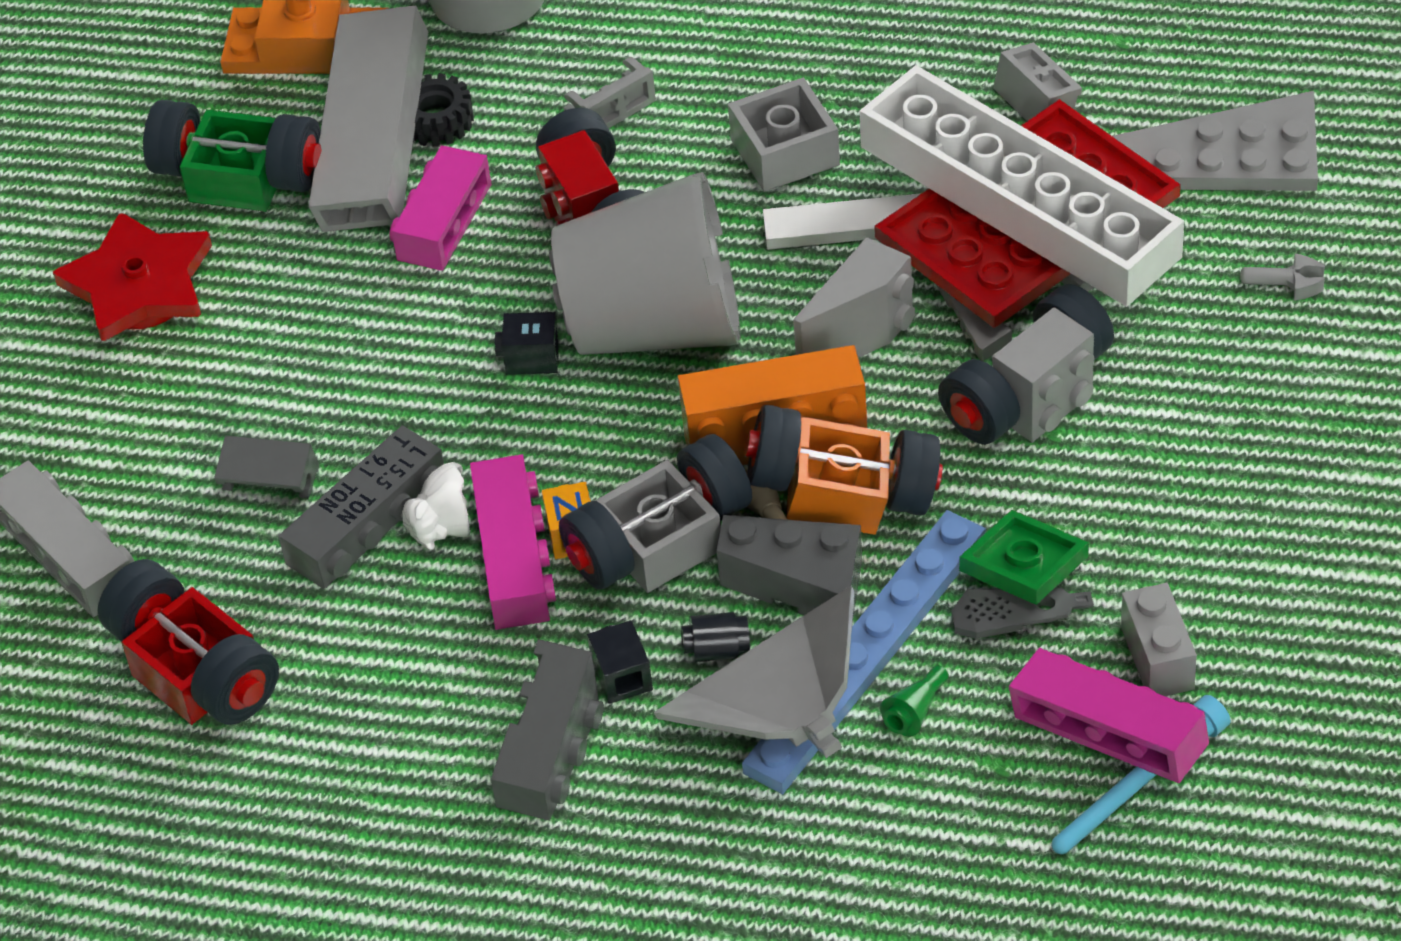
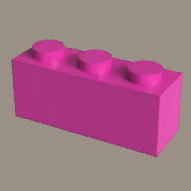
M443 145L440 146L433 160H429L426 163L423 177L417 188H413L410 191L406 207L400 217H396L391 224L389 236L391 242L394 243L397 261L440 271L444 270L492 185L487 155Z

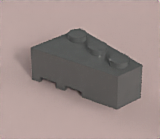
M538 639L533 653L538 657L539 666L533 683L523 682L519 695L520 697L527 698V702L518 724L510 723L491 777V783L497 808L550 821L557 804H563L568 796L570 775L574 766H581L587 750L586 739L591 728L597 729L603 716L604 704L598 698L592 652Z

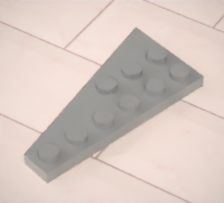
M1314 91L1113 136L1180 183V190L1317 191L1318 167Z

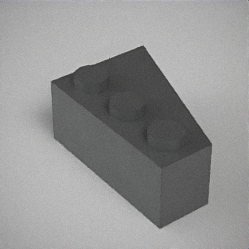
M723 515L717 546L720 586L771 604L774 600L781 601L797 607L798 613L805 615L852 585L855 592L854 617L862 566L861 525Z

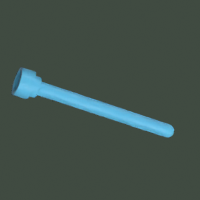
M1204 695L1193 704L1199 710L1205 712L1208 736L1216 737L1230 725L1229 713L1216 698ZM1135 767L1053 838L1051 843L1053 851L1057 854L1069 852L1153 779L1156 774Z

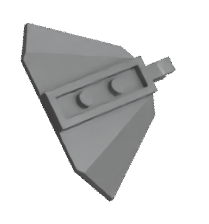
M852 585L654 712L656 718L766 740L789 739L796 747L809 739L826 758L842 748L840 741L831 733L835 731L832 723L836 722L833 711L847 689L855 593Z

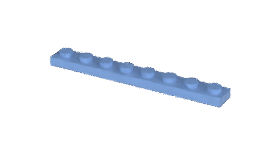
M946 510L852 626L847 689L833 711L836 722L832 723L834 730L961 572L959 571V556L986 533L985 527ZM761 739L742 762L743 774L783 795L818 749L809 739L797 747L789 739Z

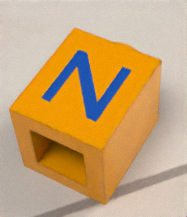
M586 482L565 484L542 490L545 515L555 560L568 557L559 531L560 519L587 502H591Z

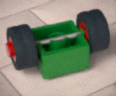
M158 100L153 104L147 116L143 136V154L149 171L155 174H168L183 178L188 202L267 212L276 189H290L299 192L311 189L314 169L322 152L321 145L319 144L321 130L316 119L289 114L279 115L275 118L206 109L200 121V115L195 105L188 102Z

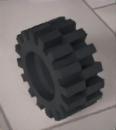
M438 73L437 79H432L431 74L424 75L425 81L421 82L418 109L415 117L413 142L418 139L419 145L426 146L428 141H432L433 147H440V141L445 140L447 145L454 143L453 136L461 139L465 136L464 130L470 131L472 128L471 121H474L470 91L463 81L458 83V77L453 75L448 80H446V75L443 73ZM435 107L447 108L443 111L436 113L425 112L426 110Z

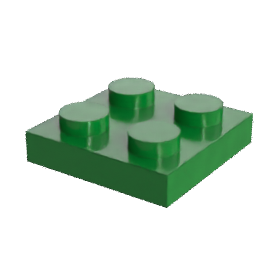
M1011 510L959 556V571L1037 605L1089 557V542L1015 510Z

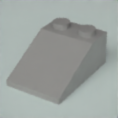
M866 237L793 319L796 355L855 345L859 358L890 344L901 330L905 331L910 326L915 315V308L912 305L914 278L911 275V256Z

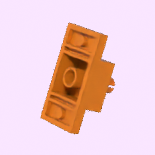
M263 0L261 8H233L221 57L223 74H330L339 15L389 8H350L348 0Z

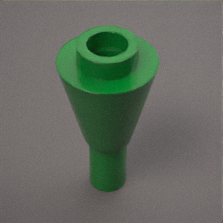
M935 665L922 680L885 698L880 704V712L885 725L892 732L903 736L918 734L936 691L949 678L947 670L940 665Z

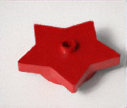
M120 213L99 249L55 269L53 275L57 286L93 305L101 341H106L126 329L154 327L173 317H199L201 311L191 278L211 249L212 242L208 231L158 234L128 215Z

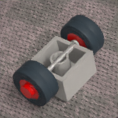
M1065 284L1058 287L1037 304L1033 311V324L992 356L993 367L984 361L971 359L962 363L955 371L951 372L941 381L938 388V396L945 414L964 436L978 444L984 445L996 441L1011 428L1032 443L1046 431L1054 430L1063 417L1074 408L1083 406L1093 394V362L1110 348L1114 340V329L1107 312L1100 302L1085 289L1073 284Z
M715 434L706 435L678 452V470L667 459L595 501L587 502L560 519L559 531L568 558L592 587L599 590L604 589L617 580L631 574L640 586L649 593L717 553L721 530L720 521L723 520V515L731 516L735 512L747 507L752 501V489L746 471L737 455L722 438Z

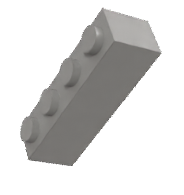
M29 460L0 478V524L93 618L97 616L98 603L108 582L123 567L134 562L130 552L123 545L116 547L111 542L103 525L97 520L91 522L86 518L80 503L72 495L65 497L61 493L54 477L48 471L41 473Z

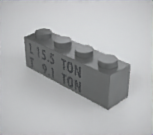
M401 425L278 535L285 564L323 589H326L338 577L345 575L358 558L368 549L374 548L393 526L403 520L401 514L405 502L409 499L417 498L418 494H421L423 484L432 471L444 464L441 449Z

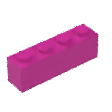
M523 454L471 462L470 468L495 630L550 621L547 603L556 601L552 574H542L541 567L550 566L546 539L537 540L536 533L544 532L545 529L541 505L531 506V499L539 497L535 471L526 472Z
M1038 648L1009 685L1015 718L1176 783L1182 781L1209 745L1204 711L1199 710L1190 703L1178 702L1160 695L1149 687L1137 686L1119 679L1105 670H1096L1075 662L1063 654L1057 655Z

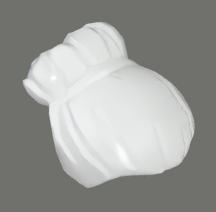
M456 462L443 464L432 471L423 484L421 494H418L417 498L407 500L403 507L401 516L404 527L418 543L428 550L434 549V541L445 539L447 535L457 537L470 535L466 508L467 500L462 493L464 479L461 473L463 468Z

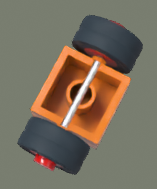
M763 405L761 407L754 430H749L744 454L745 457H749L748 479L750 485L761 488L767 487L778 491H786L788 488V520L861 525L862 533L876 535L885 507L891 511L925 515L932 502L934 492L938 491L943 471V465L940 464L939 437L933 434L901 430L895 440L890 457V432L801 417L800 412L797 410L779 408L772 405Z

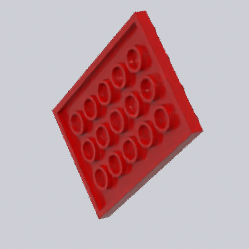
M1060 99L1021 125L1162 208L1180 197V183ZM927 189L874 226L875 238L878 241L911 256V266L993 328H996L1071 274L931 189Z

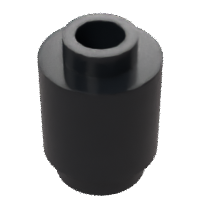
M734 612L689 616V625L681 626L683 654L692 653L693 662L737 659L739 654L750 650L747 616H735Z

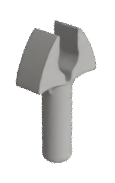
M1295 254L1294 264L1288 268L1243 267L1240 272V280L1243 284L1286 285L1294 290V300H1302L1317 295L1324 290L1325 266L1315 259Z

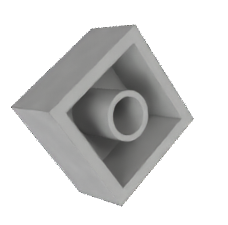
M804 77L728 103L731 141L764 192L840 165L838 128Z

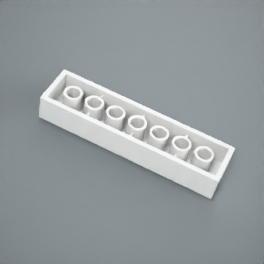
M917 65L860 110L861 148L1126 307L1182 258L1184 220Z

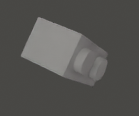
M1168 582L1122 592L1121 629L1143 686L1149 687L1163 696L1195 690L1197 654Z

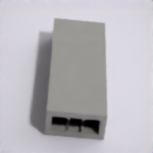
M417 6L339 15L319 138L322 152L314 169L308 206L322 232L391 225L396 217H400L403 212L415 131V117L418 109L428 39V30Z

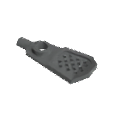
M1054 588L1044 599L1035 605L1001 589H967L952 609L951 617L955 634L979 639L1022 630L1023 626L1049 623L1058 619L1068 618L1073 609L1092 608L1094 603L1091 591L1069 594L1062 588ZM1041 606H1049V607H1052V608H1051V609H1048V610H1044V609H1041V608H1039V607H1041Z

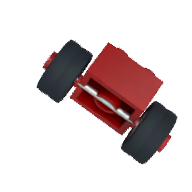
M588 108L565 110L552 117L540 130L536 140V152L540 159V164L535 167L538 180L545 194L540 196V202L548 219L554 218L556 226L644 193V191L637 189L619 191L618 182L609 169V165L613 161L616 152L615 139L602 117L595 111Z
M149 559L134 561L118 571L104 588L98 603V618L103 627L121 641L131 675L189 724L193 725L206 713H209L223 724H238L258 712L270 698L279 677V665L275 657L257 643L249 631L194 587L185 592L181 582L159 563Z

